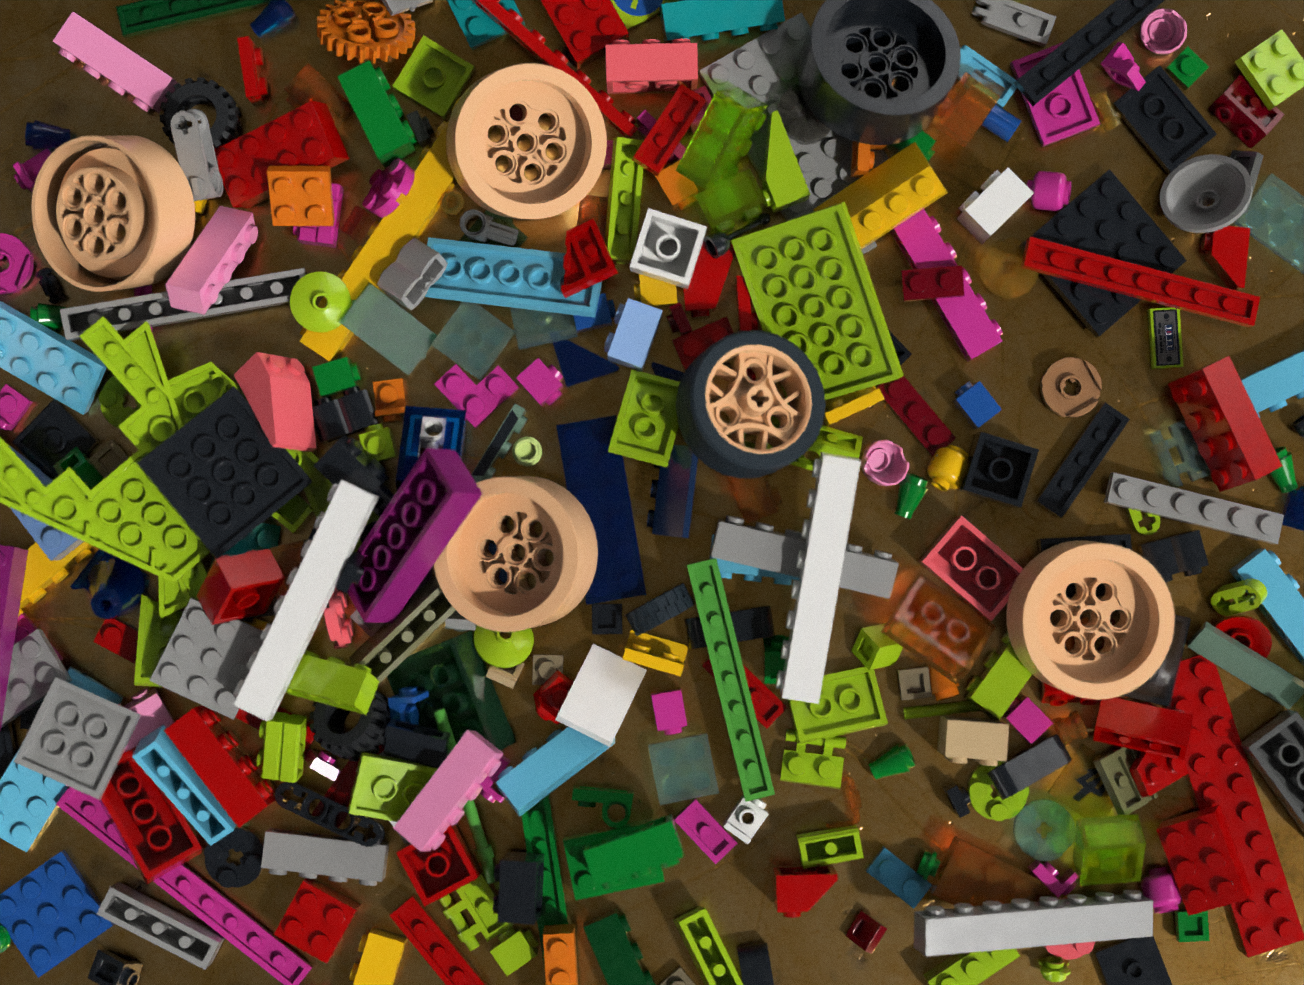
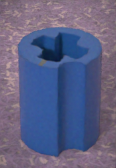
M994 104L981 126L1008 142L1021 123V120L997 104Z

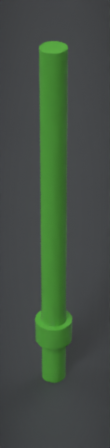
M445 708L433 711L438 729L451 733L446 753L448 756L456 746V742ZM468 800L463 808L476 846L474 853L477 862H481L487 884L495 883V866L492 859L495 857L491 844H487L474 800Z

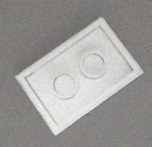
M593 644L555 720L610 747L647 670L632 662L622 660V657Z

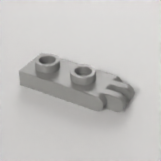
M976 0V3L986 7V9L974 6L972 10L973 15L982 18L981 24L1039 46H1046L1056 16L1013 0Z

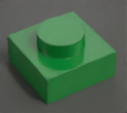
M1187 46L1165 71L1187 90L1209 66Z
M1175 910L1176 940L1178 942L1209 941L1208 911L1188 916L1186 910Z

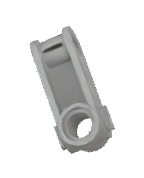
M189 109L176 113L171 120L172 135L178 162L188 179L194 201L221 197L223 194V180L219 172L206 115L199 109ZM187 121L192 122V127H188Z

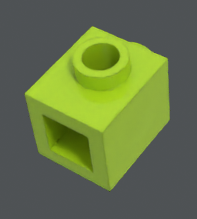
M382 423L366 427V433L359 435L361 445L364 448L363 452L371 460L375 459L381 463L400 458L391 428H383Z
M522 926L515 930L513 927H510L497 936L499 941L490 949V953L506 976H509L537 956L538 949L536 946L539 945V942L530 929L525 932Z

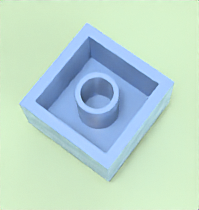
M630 298L627 299L626 305L620 303L614 318L615 324H618L615 333L609 332L604 346V352L608 353V361L642 372L658 330L663 310Z

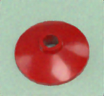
M1236 615L1227 617L1214 626L1264 658H1267L1272 648L1271 634L1267 627L1257 619ZM1243 635L1245 636V638H1239L1237 636Z

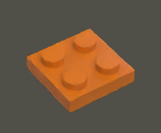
M330 166L268 167L267 175L273 226H334L335 218Z

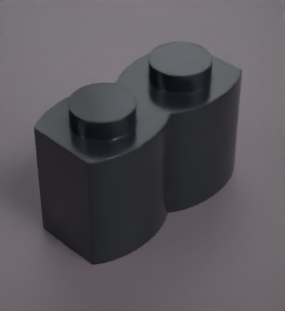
M356 386L343 391L344 396L332 400L331 396H327L314 401L315 406L312 407L314 425L322 444L338 440L345 435L349 436L364 431L368 426L380 424L378 418L375 417V409L367 389L361 390L360 386Z
M1192 530L1137 545L1139 555L1157 570L1164 582L1172 581V575L1180 572L1184 573V577L1202 573L1201 567L1209 565L1200 530Z

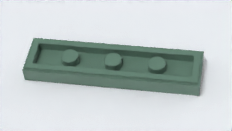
M1205 622L1188 641V648L1287 709H1290L1304 694V682L1208 622Z

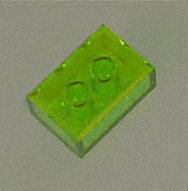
M739 87L717 90L676 171L704 189L731 183L738 173L739 168L736 166L741 156L744 157L752 146L750 139L753 133L761 128L766 119L764 112L768 105Z

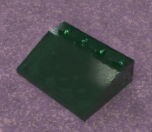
M472 631L408 656L387 676L394 695L399 694L400 688L416 686L417 691L429 692L428 698L416 702V707L419 711V725L439 730L433 711L445 708L456 744L467 730L477 731L499 750L516 743L492 680L485 677L488 670L483 659L476 652Z

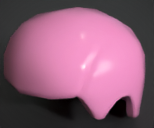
M1168 8L1156 9L1147 14L1140 26L1141 41L1149 51L1155 54H1170L1176 51L1187 37L1186 21L1176 11Z
M879 440L872 442L864 449L861 467L868 480L879 486L897 485L905 479L909 470V462L906 461L903 455L902 447L889 440Z

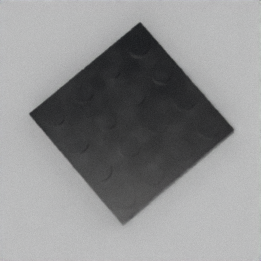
M1110 169L1031 235V237L1171 274L1187 261ZM1025 240L1019 246L1023 252L1025 250L1027 240ZM1042 274L1096 338L1101 336L1142 300Z
M235 386L136 463L215 559L221 557L313 482L285 448L272 447L251 406Z

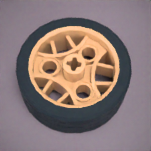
M740 331L727 335L697 356L685 370L677 391V422L683 439L693 454L708 467L723 475L736 478H759L774 473L805 454L815 442L824 420V388L816 368L808 356L794 343L777 334L765 331ZM730 362L731 369L722 364ZM747 369L755 373L756 381L748 378L746 374ZM714 375L729 382L725 393L711 383ZM774 383H781L787 394L786 399H782ZM720 411L727 413L730 419L729 424L722 422L719 416ZM771 416L779 420V429L772 425ZM743 434L756 436L754 449L744 447ZM767 442L773 447L772 449H766Z

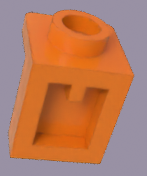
M853 141L850 177L861 178L869 170H872L875 156L874 152L870 150H883L887 145H869Z
M403 378L373 382L376 406L375 417L383 418V423L401 421V415H408Z

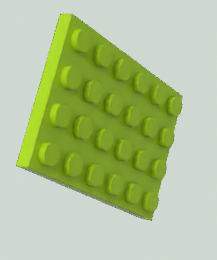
M845 202L731 240L762 331L777 334L787 339L808 356L819 374L824 388L825 400L900 379L904 376ZM782 386V389H783V391H784L785 397L787 398V394H786V392H785V389H784L783 386Z

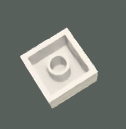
M1009 167L1002 174L996 170L980 187L983 192L979 194L975 191L959 207L962 213L957 220L981 244L1034 194Z
M648 208L630 264V271L688 289L705 238L707 226Z

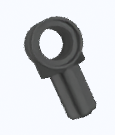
M468 210L460 218L461 230L471 240L486 242L487 239L509 246H514L517 241V229L493 222L492 216L483 214L479 210ZM472 218H479L483 222L482 228L477 232L467 230V223Z

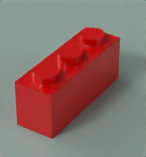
M1120 696L1101 699L1093 741L1184 761L1194 715L1180 709L1170 710L1156 707L1148 702L1137 703L1128 701Z

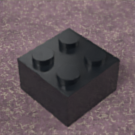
M984 432L976 433L968 458L970 461L963 484L958 491L1009 507L1021 508L1039 449Z
M508 852L500 859L499 864L495 865L494 882L499 883L498 895H494L493 913L498 914L497 923L535 925L540 918L543 903L544 853Z

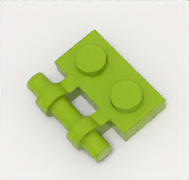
M787 729L785 741L797 742L796 751L784 749L780 781L840 789L844 758L832 756L833 748L845 749L847 737L834 736L798 744L795 730ZM806 744L824 746L823 755L805 752Z
M483 872L479 878L456 890L461 898L460 901L454 903L449 894L439 899L444 908L443 914L446 919H451L458 931L457 937L461 943L464 942L469 951L480 946L474 936L477 933L482 932L488 942L514 925V923H497L498 914L493 913V899L496 894L490 884H487ZM466 908L476 922L468 926L460 913Z

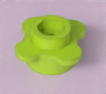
M1052 955L1039 959V965L1042 966L1040 972L1047 981L1062 982L1071 973V969L1067 967L1069 966V961L1062 957Z

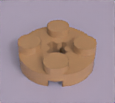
M1067 357L1054 362L1046 369L1040 379V393L1044 404L1050 411L1060 417L1074 418L1090 412L1096 406L1100 397V391L1102 390V381L1098 371L1091 363ZM1067 379L1071 383H1078L1079 387L1075 389V396H1072L1071 393H1065L1063 390Z

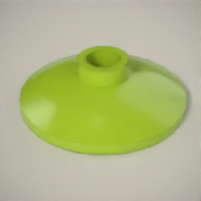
M309 273L299 279L291 291V312L295 320L302 327L310 331L328 332L334 330L346 320L350 312L351 297L349 290L340 278L331 273ZM319 296H324L327 300V304L323 308H319L316 305V299Z
M476 626L473 637L474 646L478 655L486 663L498 668H511L523 663L529 657L534 644L531 628L507 632L510 634V638L504 639L500 636V631Z

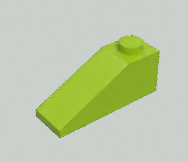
M778 110L772 112L768 119L762 181L763 189L760 190L765 206H770L773 213L807 201L811 195Z

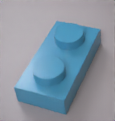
M884 846L865 869L867 873L913 909L932 886L929 881L922 879L923 877L920 874H917L915 870Z

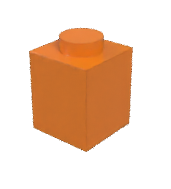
M681 160L663 169L658 177L654 175L655 182L672 210L677 207L680 210H684L696 202L694 197L698 196L699 190Z

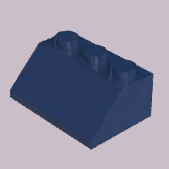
M673 445L667 468L654 464V468H660L659 479L652 480L650 498H656L655 510H649L647 528H653L652 534L689 538L698 457L693 454L687 445Z

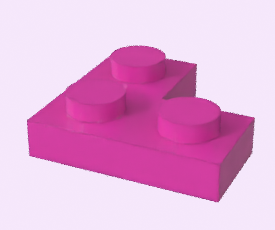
M455 364L434 384L475 428L519 389L518 385L499 365L476 385Z

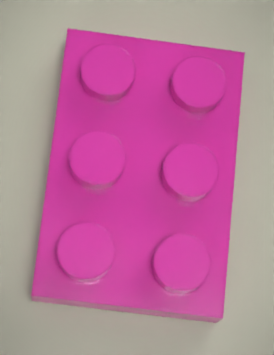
M1064 42L1012 61L1010 65L1016 80ZM1077 70L1034 106L1022 94L1042 147L1100 125L1080 70Z

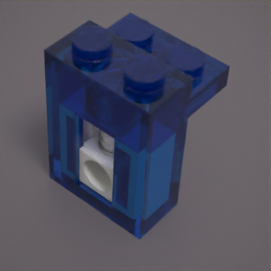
M405 407L395 479L397 491L421 457L422 448L455 450L463 462L467 429L466 410ZM432 432H438V433H440V434H438V435H436V436L428 435V434H430V433H432Z

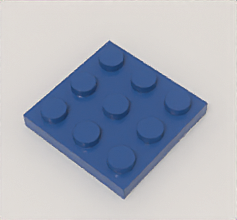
M65 850L59 852L0 894V923L7 929L10 938L38 978L115 925L97 915L102 903Z

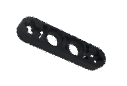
M283 782L276 789L275 800L282 808L361 846L375 847L384 839L385 831L383 825L371 817L349 814L351 820L349 826L345 829L337 827L335 821L337 815L341 812L348 813V806L296 782ZM294 788L293 794L305 799L302 803L294 800H289L287 803L288 797L284 795V792ZM320 799L324 804V810L321 815L315 817L310 813L309 806L313 800ZM357 825L363 828H371L373 825V832L376 833V837L369 838L366 841L367 835L355 830Z

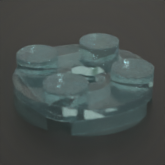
M1038 799L1031 801L1023 807L1014 820L1013 833L1015 841L1023 852L1036 860L1051 861L1059 858L1068 847H1071L1075 839L1076 829L1072 816L1063 806L1052 800ZM1041 822H1046L1047 826L1052 827V832H1048L1046 835L1047 838H1042L1041 834L1036 832L1037 827L1041 826Z

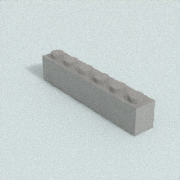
M726 515L725 520L718 518L710 552L711 557L800 578L801 569L796 568L798 552L799 550H804L806 539L802 538V532L786 529L785 534L773 531L774 526L756 522L754 527L743 524L744 519ZM846 543L839 587L890 599L899 564L896 560L892 559V554L880 550H875L874 555L862 552L863 547Z

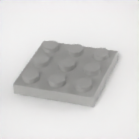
M191 597L150 681L234 720L239 707L234 706L237 697L233 696V693L241 679L246 680L250 671L247 668L248 661L254 651L259 652L264 642L260 640L263 630L240 619L212 625L199 600Z
M55 677L13 762L101 800L141 715Z

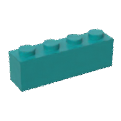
M683 0L659 4L664 41L680 38L689 39V37L701 35L702 41L720 38L719 32L729 30L731 31V36L749 33L748 27L760 25V31L778 29V22L785 21L782 0Z

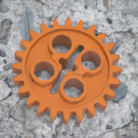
M334 0V5L326 4V10H320V16H317V37L320 38V44L327 45V51L336 50L337 57L346 54L348 61L357 57L360 63H363L365 59H370L372 63H376V58L388 62V56L398 59L399 53L407 54V48H412L413 42H415L416 28L415 21L411 20V14H404L405 12L391 16L382 0L378 2L374 0H345V2Z

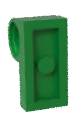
M574 785L572 800L578 801V806L596 807V803H603L602 818L604 822L610 827L621 828L630 819L634 791ZM615 804L621 805L625 810V815L621 819H612L608 814L610 806Z

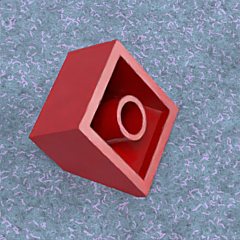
M802 866L773 867L774 905L777 913H783V917L795 918L801 917V912H808L838 881V874L833 866H816L803 869Z

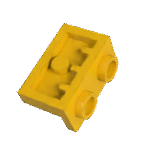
M873 386L825 400L824 422L826 426L884 400L880 388L876 389Z
M631 630L622 660L681 677L688 646L647 633L636 636L634 631Z

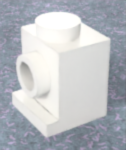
M743 794L722 823L723 827L746 844H749L752 837L769 815L768 811L764 809L767 804L761 799L746 802ZM747 812L752 813L754 816L752 822H743V814Z

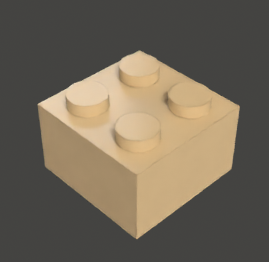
M942 715L939 721L937 751L952 763L967 764V758L975 759V762H979L980 765L998 766V761L1007 760L1009 724L1001 720Z

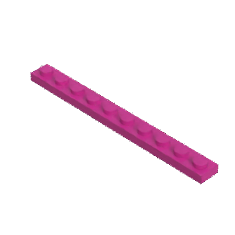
M69 787L56 805L137 868L100 801ZM182 864L153 881L283 985H299L313 966L186 865Z

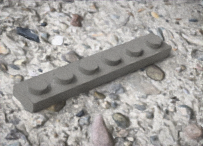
M1114 472L1109 475L1104 503L1270 544H1278L1284 518L1283 514Z

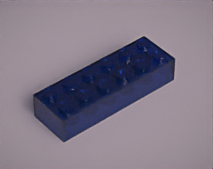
M616 415L556 425L567 490L585 508L597 538V567L592 584L585 595L586 605L646 595L624 458L621 455L608 452L617 421Z

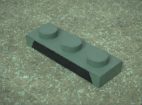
M516 403L472 472L471 476L476 483L493 478L497 471L493 466L499 457L504 459L509 452L512 444L508 441L514 431L519 434L525 426L528 418L524 415L527 411Z

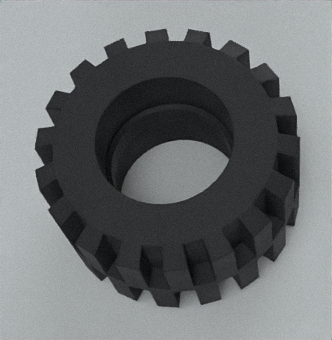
M197 77V81L188 78L184 79L186 83L184 85H181L179 82L173 87L176 90L173 93L169 91L166 93L165 97L168 101L167 103H161L160 109L163 111V115L159 116L160 122L164 125L162 130L173 144L172 117L180 111H187L201 103H209L216 108V120L210 128L214 150L230 142L232 139L238 138L237 128H241L242 123L238 117L241 115L240 109L236 106V101L222 86H219L217 82L213 80L208 82L205 78Z
M376 690L367 715L361 714L357 725L347 733L343 732V724L351 711L314 701L312 706L315 707V711L310 712L309 719L314 721V723L310 724V730L315 733L313 738L321 744V747L344 760L358 761L361 752L379 753V746L381 744L385 746L387 739L384 736L386 727L391 721L387 698Z

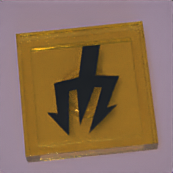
M1081 743L1072 756V761L1065 766L1048 790V793L1099 828L1114 805L1093 761L1102 756Z

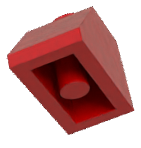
M1226 226L1213 232L1203 233L1201 249L1205 250L1204 259L1227 287L1232 290L1239 291L1245 288L1250 228Z

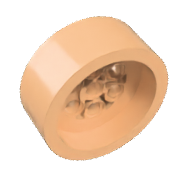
M519 64L485 75L463 93L456 103L448 123L446 148L448 161L456 181L467 196L479 206L503 217L542 219L569 210L591 191L604 165L607 136L605 123L597 103L579 81L554 67L542 64ZM514 104L521 107L523 111L522 119L518 122L514 121L509 114L510 108ZM543 113L547 114L551 119V126L548 130L540 128L538 119ZM492 125L497 126L502 133L501 139L497 143L492 142L488 137V130ZM521 134L526 135L530 140V146L525 152L521 151L517 146V139ZM550 143L555 144L558 148V156L554 160H550L545 153L546 147ZM500 155L505 156L509 162L508 169L503 173L498 171L495 166V161ZM528 164L534 165L537 169V176L533 181L527 180L524 175V169Z
M134 135L84 136L72 139L58 147L47 158L39 171L33 188L31 212L33 229L38 245L50 266L63 279L76 287L89 291L104 292L156 284L177 269L190 247L195 226V206L188 179L175 158L162 146L147 138Z
M533 476L496 477L477 482L476 484L483 493L434 563L435 574L446 599L460 615L470 622L485 629L500 632H514L546 625L570 613L588 592L597 567L598 546L596 533L585 508L568 490L544 478ZM509 516L514 521L512 531H509L506 527V520ZM537 521L543 527V532L540 536L534 530V525ZM491 540H493L497 546V550L494 555H492L489 551V543ZM519 545H522L525 550V556L522 560L517 555ZM548 549L554 555L551 565L545 559V553ZM502 568L508 575L506 583H503L499 577ZM530 573L536 578L534 588L530 587L527 581Z
M1084 540L1069 541L1052 546L1033 558L1021 571L1012 587L1006 614L1007 630L1011 645L1025 668L1042 682L1066 693L1087 699L1118 697L1144 684L1164 661L1172 642L1175 623L1170 592L1161 575L1147 560L1137 553L1120 546ZM1073 583L1076 587V593L1072 598L1068 599L1065 591L1067 586ZM1103 583L1106 592L1102 598L1098 599L1095 590L1099 584ZM1058 609L1061 615L1060 621L1052 625L1050 615ZM1088 610L1090 620L1087 624L1082 625L1080 615L1083 611ZM1118 610L1120 619L1117 624L1112 625L1110 623V615L1113 611ZM1073 636L1075 640L1074 648L1067 652L1064 643L1068 637ZM1102 636L1105 641L1104 647L1097 652L1094 643L1097 638Z

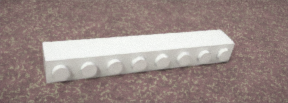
M821 452L820 459L814 460L812 477L816 478L815 490L810 489L807 498V508H811L810 519L804 520L802 527V538H806L804 550H799L796 564V568L801 569L799 581L794 580L791 598L796 599L794 611H788L786 628L791 629L789 641H783L781 658L785 659L784 671L778 670L776 688L780 689L781 697L784 699L819 704L861 462L855 457Z
M341 480L339 485L336 483L333 485L327 497V500L330 501L326 513L321 511L314 524L317 532L312 541L309 539L306 541L300 556L304 557L299 569L295 567L288 578L287 584L291 586L286 596L281 595L274 607V612L277 615L273 623H268L261 634L260 640L264 642L259 652L254 651L248 661L247 668L250 671L246 680L241 679L235 688L233 696L237 698L234 706L265 721L273 719L379 496L344 480Z

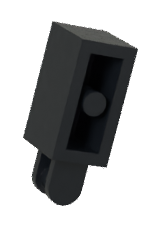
M345 435L319 459L314 467L333 485L335 483L339 485L340 481L344 480L374 494L377 492L382 498L376 502L373 511L378 516H381L394 497V494L383 484L389 478L385 474L386 470L380 462L375 459L371 460L363 452V446L356 439Z

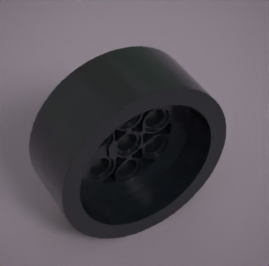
M826 0L817 12L800 51L797 66L799 87L805 102L814 115L837 134L869 145L900 143L921 133L935 118L958 76L961 60L960 45L951 22L932 0Z

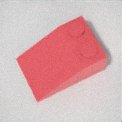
M256 352L234 374V377L272 447L313 452L316 449L311 388L310 382L304 373V366L295 358Z

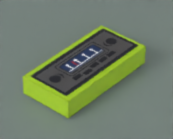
M1172 307L1148 309L1151 369L1184 367L1180 309Z

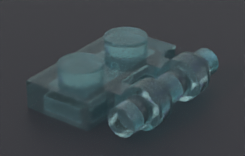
M1185 420L1168 426L1172 436L1168 440L1164 441L1160 430L1149 434L1153 444L1151 446L1153 454L1158 455L1164 469L1161 471L1164 480L1168 479L1171 487L1178 488L1183 486L1179 474L1185 471L1191 482L1211 474V470L1200 455L1198 445L1191 431L1187 428ZM1175 446L1183 462L1176 466L1168 450Z

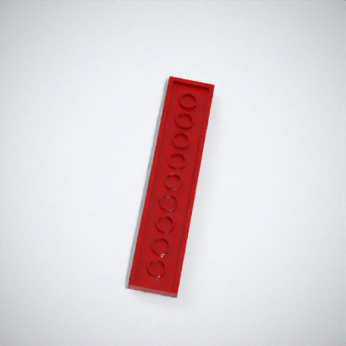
M1200 654L1181 659L1170 707L1164 706V708L1170 710L1180 709L1194 715L1185 755L1186 768L1189 772L1186 776L1197 810L1220 804L1252 889L1247 900L1229 905L1244 954L1249 958L1304 940V933L1244 749L1241 747L1242 743L1217 666Z

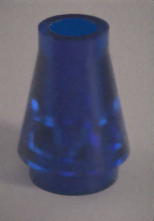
M271 0L259 16L250 23V26L256 35L262 38L275 30L291 24V19L296 14L286 0Z
M38 120L27 122L25 145L33 147V150L60 147L71 140V129L61 128Z

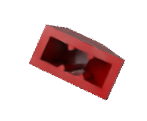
M703 241L689 288H683L685 314H692V318L710 317L709 312L715 311L735 254L731 241L729 250L717 259L708 253Z

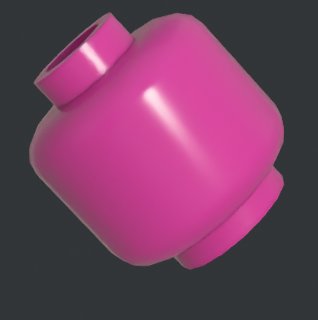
M1038 171L1034 176V180H1028L1027 187L1034 193L1030 198L1035 209L1060 211L1064 204H1069L1071 181H1067L1064 173Z
M1167 867L1149 870V876L1141 880L1142 893L1145 897L1153 900L1155 914L1178 910V905L1183 900L1173 873H1168Z

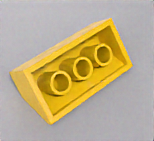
M914 142L813 210L815 212L845 202L862 250L948 192L916 142Z

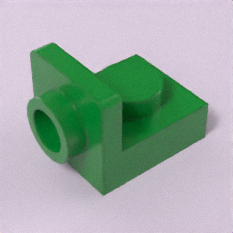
M775 635L771 638H763L765 684H776L778 670L784 671L785 659L781 658L783 641H789V637Z

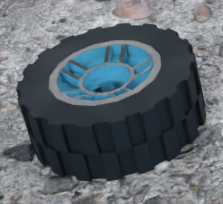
M684 583L632 610L625 616L636 636H639L695 605Z

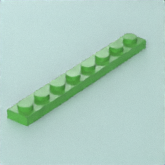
M717 558L687 564L745 801L775 795Z

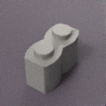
M413 238L401 248L396 261L382 272L377 285L387 296L412 310L424 299L429 287L439 280L448 263L440 253Z

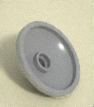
M1202 155L1189 159L1175 168L1165 179L1160 192L1162 211L1171 224L1187 232L1207 233L1222 229L1236 221L1247 209L1252 198L1253 187L1251 178L1241 163L1227 156Z

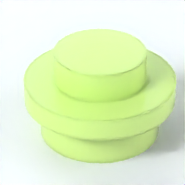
M529 436L522 437L514 443L512 455L518 464L526 467L533 466L542 457V447L535 438Z

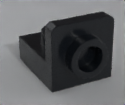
M97 950L88 979L99 985H136L139 981V974L143 964L138 961H126L107 950Z

